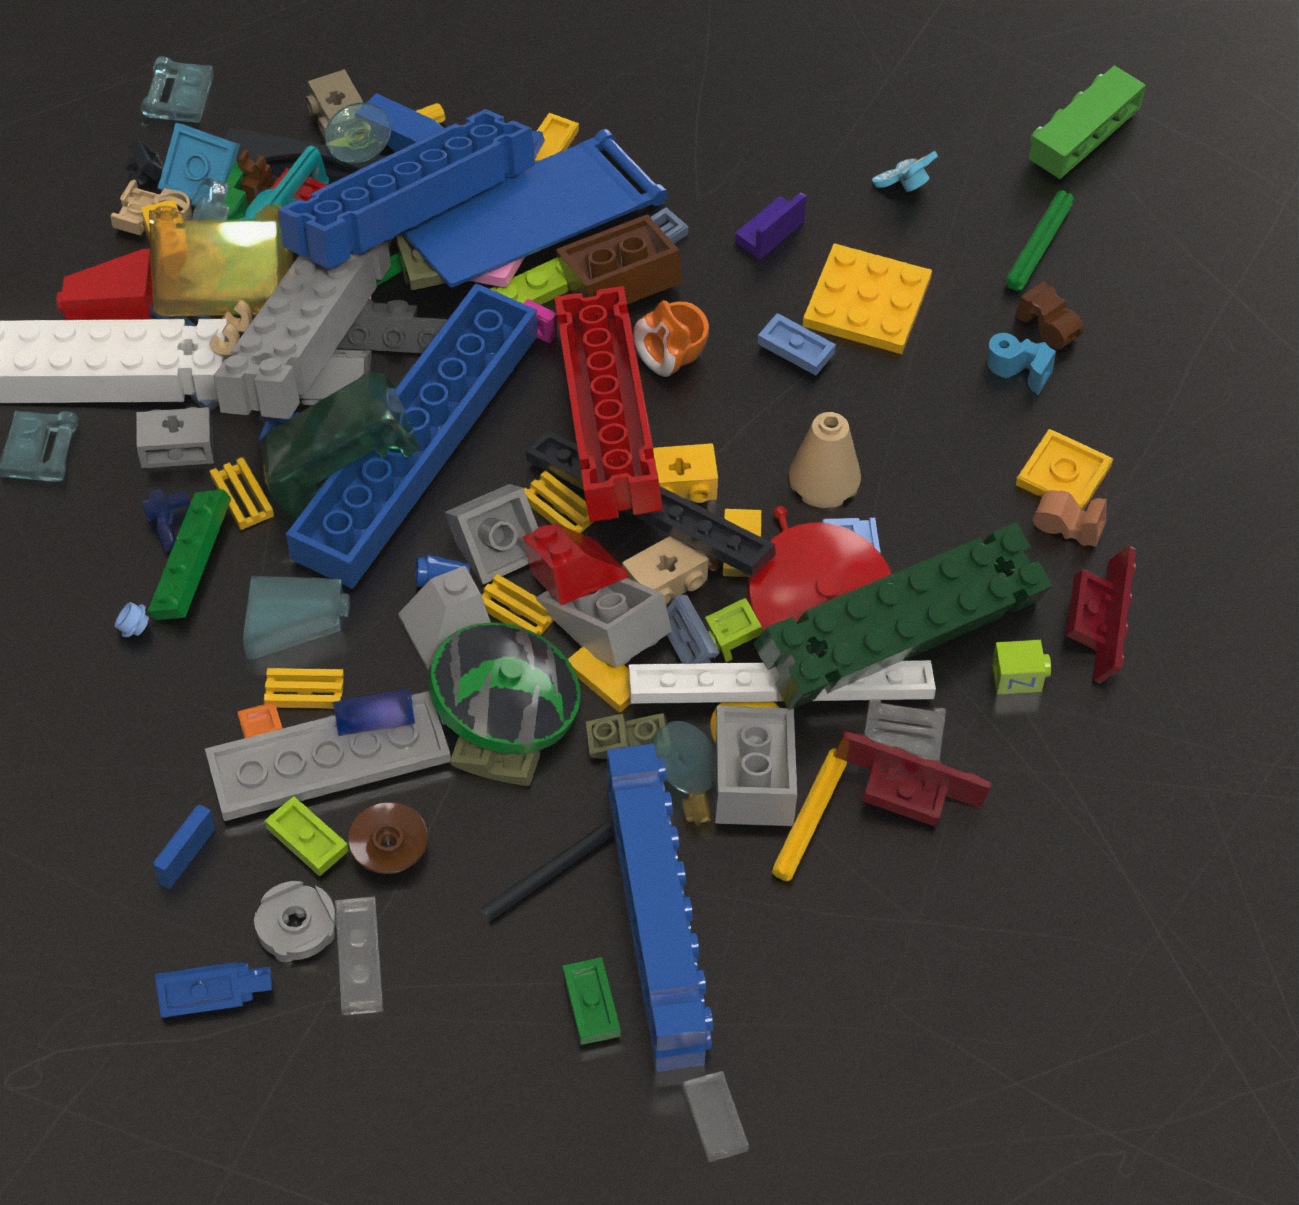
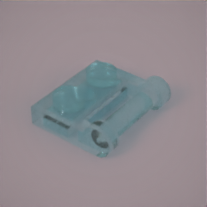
M157 57L153 65L154 76L148 96L141 103V113L150 118L200 123L214 76L212 66L173 62L168 57ZM167 78H175L168 103L160 102Z
M15 411L0 462L1 477L54 482L62 481L66 472L64 461L72 432L77 430L79 417L68 411L60 412L58 415ZM50 431L57 432L50 460L42 463Z

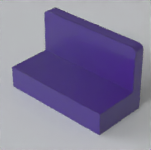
M799 193L790 202L779 196L735 233V243L758 259L763 258L804 223L807 196Z

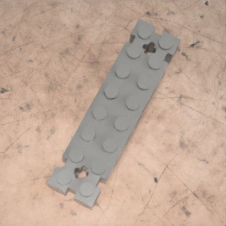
M388 241L370 248L364 254H350V259L342 262L340 266L330 269L311 261L310 257L299 255L233 347L231 357L224 360L213 375L221 413L249 415L251 410L261 411L262 417L289 419L300 403L298 394L305 395L377 288L376 279L382 280L391 267Z

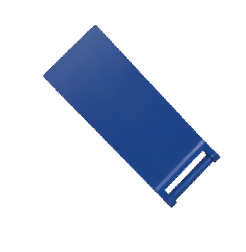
M603 129L594 138L535 162L534 166L522 171L518 176H505V180L498 183L496 187L486 189L472 196L470 200L447 209L445 213L435 215L421 222L419 226L409 228L401 233L449 287H455L637 209H642L651 204L659 206L667 199L668 191L661 184H655L615 142V137L607 129ZM600 151H606L645 193L641 195Z

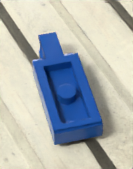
M238 962L155 974L161 1017L243 1006V1002L253 1000V992L272 990L270 967L249 969L248 963L238 964Z

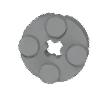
M289 881L271 888L262 897L261 905L257 913L255 912L254 917L256 934L261 945L268 952L274 954L277 960L291 962L311 957L323 950L334 940L335 909L332 900L323 889L315 886V889L310 886H303V882ZM295 913L298 918L306 917L301 926L289 927L286 925L289 923L288 916Z

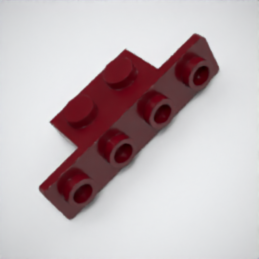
M1127 546L1109 560L1106 580L1085 569L1077 572L1073 579L1066 636L1096 650L1093 681L1099 684L1112 675H1116L1124 664L1123 647L1124 639L1128 632V608L1132 601V594L1130 593L1132 577L1136 571V564L1134 563L1136 549L1131 546Z
M845 731L835 752L836 758L870 769L861 801L932 826H936L940 818L945 796L976 807H982L992 785L990 781L981 779L976 774L964 773L944 766L939 761L921 758L907 753L902 748L890 747L870 740L862 734H853Z

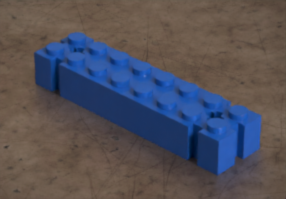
M484 109L466 118V124L462 126L455 123L311 193V199L307 201L298 199L278 209L283 247L302 257H310L311 261L325 268H336L342 262L350 259V254H364L370 248L384 241L392 240L395 235L409 228L417 227L421 222L435 215L445 213L447 209L470 200L472 196L486 189L496 187L498 183L505 180V176H518L522 171L534 166L532 128L516 121L505 123L504 116Z
M654 744L607 749V793L611 816L613 817L615 840L646 1019L651 1036L655 1071L662 1072L705 1066V1050L712 1049L710 1032H713V1019L711 1008L705 1007L703 994H706V981L703 969L698 970L699 944L697 934L691 933L690 921H693L690 897H685L683 885H686L683 861L678 862L679 837L677 827L671 825L670 816L673 815L670 792H665L666 768L664 758L656 757Z

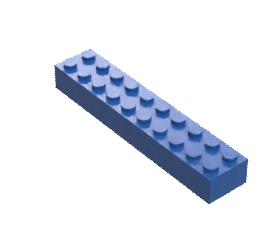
M477 283L473 286L286 533L291 560L352 589L356 586L538 337L537 309Z

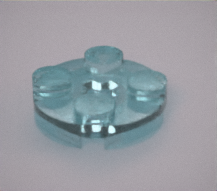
M206 178L202 181L191 202V205L195 206L193 217L187 215L186 234L192 233L213 240L217 224L223 225L228 216L229 206L224 204V200L229 190V184L213 178Z

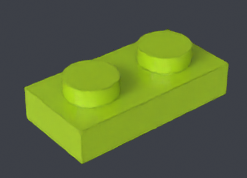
M295 796L290 798L265 820L266 829L319 876L349 851L348 844Z

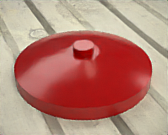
M829 523L801 524L781 532L770 540V542L775 544L776 555L754 577L749 576L747 601L764 631L766 627L792 616L795 622H797L806 610L892 575L879 551L859 534L847 528Z

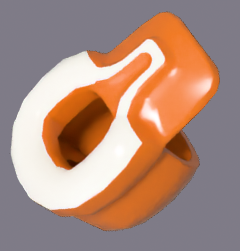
M663 300L654 311L641 317L633 330V340L638 355L651 371L663 377L671 376L680 367L695 361L703 351L709 336V324L704 313L691 303L679 301L669 304Z

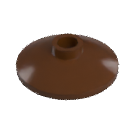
M395 802L379 803L363 810L354 819L348 834L349 848L354 859L364 868L381 874L397 873L413 866L423 855L428 841L427 828L422 817L412 808ZM387 841H392L395 843V845L391 847L382 846Z

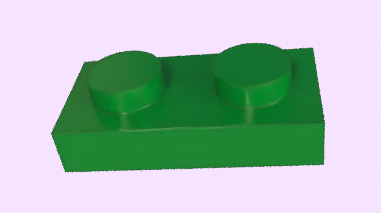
M602 957L562 965L580 1045L621 1037V1029Z

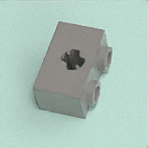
M209 407L137 412V451L141 468L214 463L213 425Z

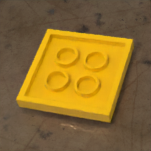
M834 243L803 317L802 327L902 354L931 280L932 270Z

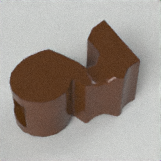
M1043 281L1021 296L1015 318L1028 322L1035 316H1038L1040 336L1049 346L1055 349H1062L1083 334L1084 326L1080 317L1074 311L1066 309V301L1056 295V290L1053 286H1049Z

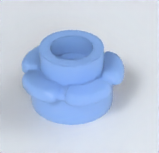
M129 602L121 610L116 619L115 628L122 631L123 637H130L133 634L138 636L145 629L149 617L145 615L146 607L143 604L137 606Z

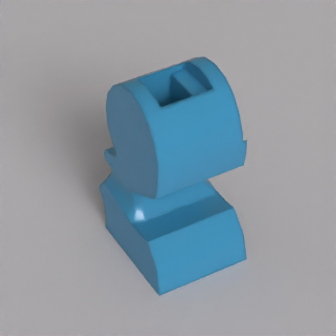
M998 333L990 339L988 346L987 366L994 374L1004 378H1009L1025 368L1029 369L1028 385L1033 392L1039 395L1053 372L1056 351L1048 347L1046 342L1036 344L1029 339H1025L1019 343L1018 339L1012 334Z

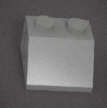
M335 349L305 395L298 394L301 404L322 405L323 399L337 400L338 406H358V401H364L367 397L372 350Z
M508 484L444 512L459 550L481 584L492 581L496 574L503 576L529 564L522 537L534 532L538 526L523 487Z

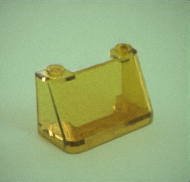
M275 204L266 205L263 207V210L257 212L256 219L185 221L184 214L178 212L175 207L163 206L156 210H149L153 311L162 316L224 315L227 311L232 315H240L234 310V307L239 300H243L249 305L252 314H258L293 265V252L284 248L282 242L278 209L283 206Z

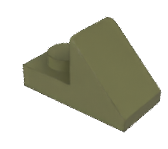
M402 233L395 235L404 281L410 285L411 290L445 283Z

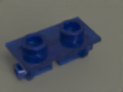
M402 687L398 688V691L372 696L367 695L348 699L340 697L341 701L333 702L338 736L415 724L411 691H403Z

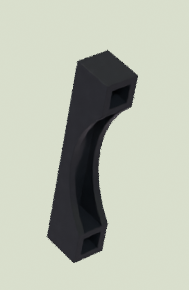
M229 128L225 137L226 140L240 144L236 161L244 150H248L249 157L254 162H256L260 155L264 156L267 164L271 165L272 180L278 179L286 168L290 169L308 146L318 148L326 169V175L330 180L338 181L387 157Z

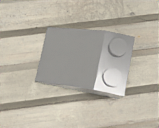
M628 578L562 606L548 591L536 597V600L548 611L547 614L582 647L584 646L596 659L616 668L626 664L632 657L647 647L655 645L658 640L672 632L663 593Z
M717 706L715 823L793 826L797 802L794 709Z

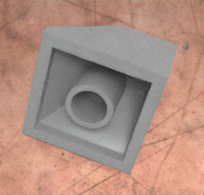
M466 566L430 579L398 613L399 619L428 673L437 649L446 638L467 626L491 623L481 593Z

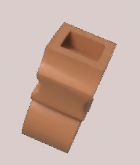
M1062 490L1046 491L1042 494L1039 506L1034 513L1033 523L1043 532L1050 534L1062 533L1065 539H1076L1082 546H1097L1106 524L1107 499L1097 498L1091 500L1087 511L1080 510L1077 502L1069 492Z

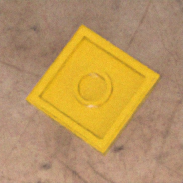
M1048 429L1018 475L1016 486L1042 497L1044 492L1051 490L1069 492L1077 502L1080 510H1084L1111 468L1113 458Z

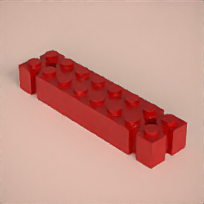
M624 286L596 290L597 296L583 298L582 293L554 297L589 522L619 518L618 511L633 509L634 515L663 510L659 478Z

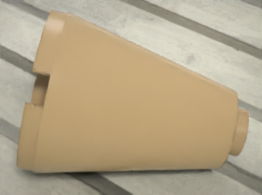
M825 412L814 419L790 466V487L793 491L796 490L802 496V501L809 505L820 508L840 506L844 500L850 496L853 498L857 494L861 482V471L849 424L838 413Z

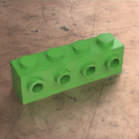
M1115 65L1104 75L1099 74L1088 89L1084 92H1078L1065 109H1059L1053 115L1050 122L1044 127H1038L1033 132L1030 138L1031 149L1029 159L1061 179L1141 108L1146 85Z

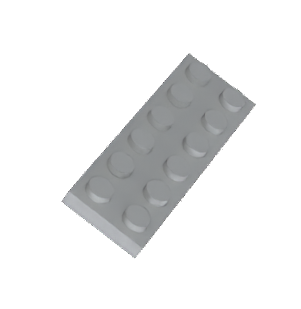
M429 691L205 749L224 821L280 807L293 796L299 801L440 765L451 760L445 735L437 711L431 701Z

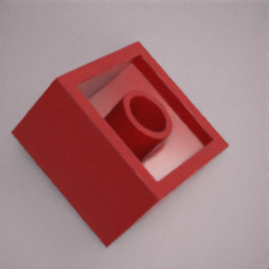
M557 523L541 526L534 532L522 537L532 575L561 606L628 577L627 571L595 539Z

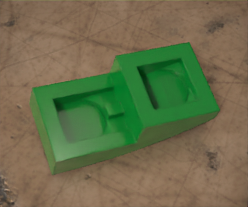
M237 161L232 167L224 187L223 212L225 225L234 220L246 218L245 211L248 208L246 192L241 189L242 181L246 174L240 170Z

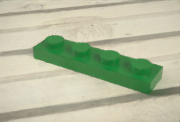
M224 489L194 493L148 609V613L155 620L186 617L231 501V497Z

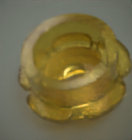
M693 789L689 790V798L682 800L687 822L694 821L697 827H702V823L712 821L708 796L705 790L694 793Z

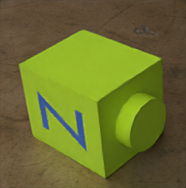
M1041 640L996 642L991 664L997 695L1042 692L1045 677H1050L1051 660L1049 654H1043Z

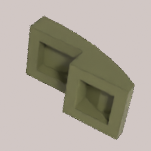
M459 736L450 762L452 766L478 776L511 784L530 786L540 752L535 751L524 754L500 753L479 747Z

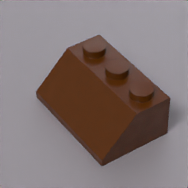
M648 214L556 249V255L572 294L582 293L583 298L597 296L596 290L624 286L626 301L629 304L683 283L680 250Z

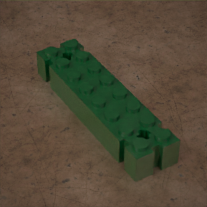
M1017 522L992 532L984 542L979 537L806 610L797 622H795L792 616L768 626L755 641L754 646L767 670L776 667L781 677L775 685L788 709L792 710L815 700L824 688L827 694L900 661H904L998 620L1009 609L1014 613L1036 603L1053 585L1038 560L1030 563L1025 553L1031 547Z

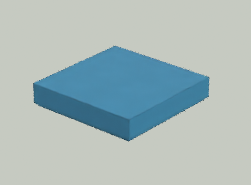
M175 123L158 189L163 190L166 188L181 191L189 197V200L222 210L224 187L229 173L235 164L240 144L180 123Z

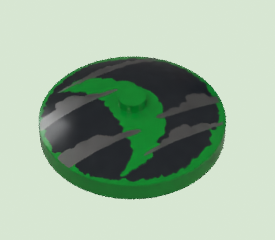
M481 623L467 626L454 632L437 649L428 674L430 698L442 720L465 740L495 752L524 754L539 751L553 745L568 732L579 709L580 684L569 660L555 645L544 637L515 625Z

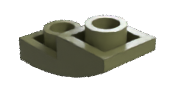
M664 713L626 721L623 714L586 721L591 758L607 759V749L654 744L656 756L671 753L667 720Z

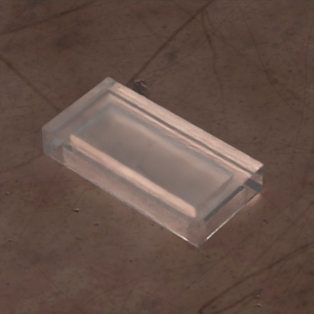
M723 1071L683 1082V1090L708 1163L747 1152L749 1144Z

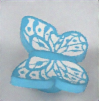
M933 151L919 160L915 158L901 161L897 164L896 169L883 172L875 176L872 181L876 187L881 188L890 186L900 180L906 192L912 191L930 179L924 167L935 160L938 155L936 151Z

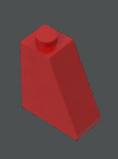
M142 249L64 277L62 292H57L56 297L59 313L64 312L66 320L151 319V304L154 299L156 271L151 250Z

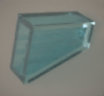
M251 576L243 634L246 658L257 659L341 631L342 616L348 617L350 610L349 594H343L342 580Z

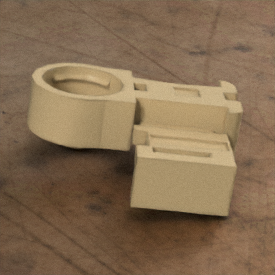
M132 180L121 195L122 209L119 214L112 213L110 217L113 228L141 236L145 229L141 207L175 199L176 205L183 209L179 212L183 225L191 219L192 210L189 197L185 193L164 188L159 195L139 189L137 180Z

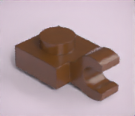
M244 150L237 160V165L246 174L243 178L241 189L246 192L247 205L249 207L259 193L273 186L271 165L267 164L265 157L260 155L256 162L250 159L248 150Z

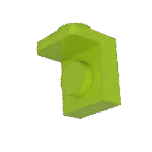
M746 598L705 617L710 630L708 633L718 651L721 652L725 662L733 659L730 652L731 649L760 636L763 632L762 626Z

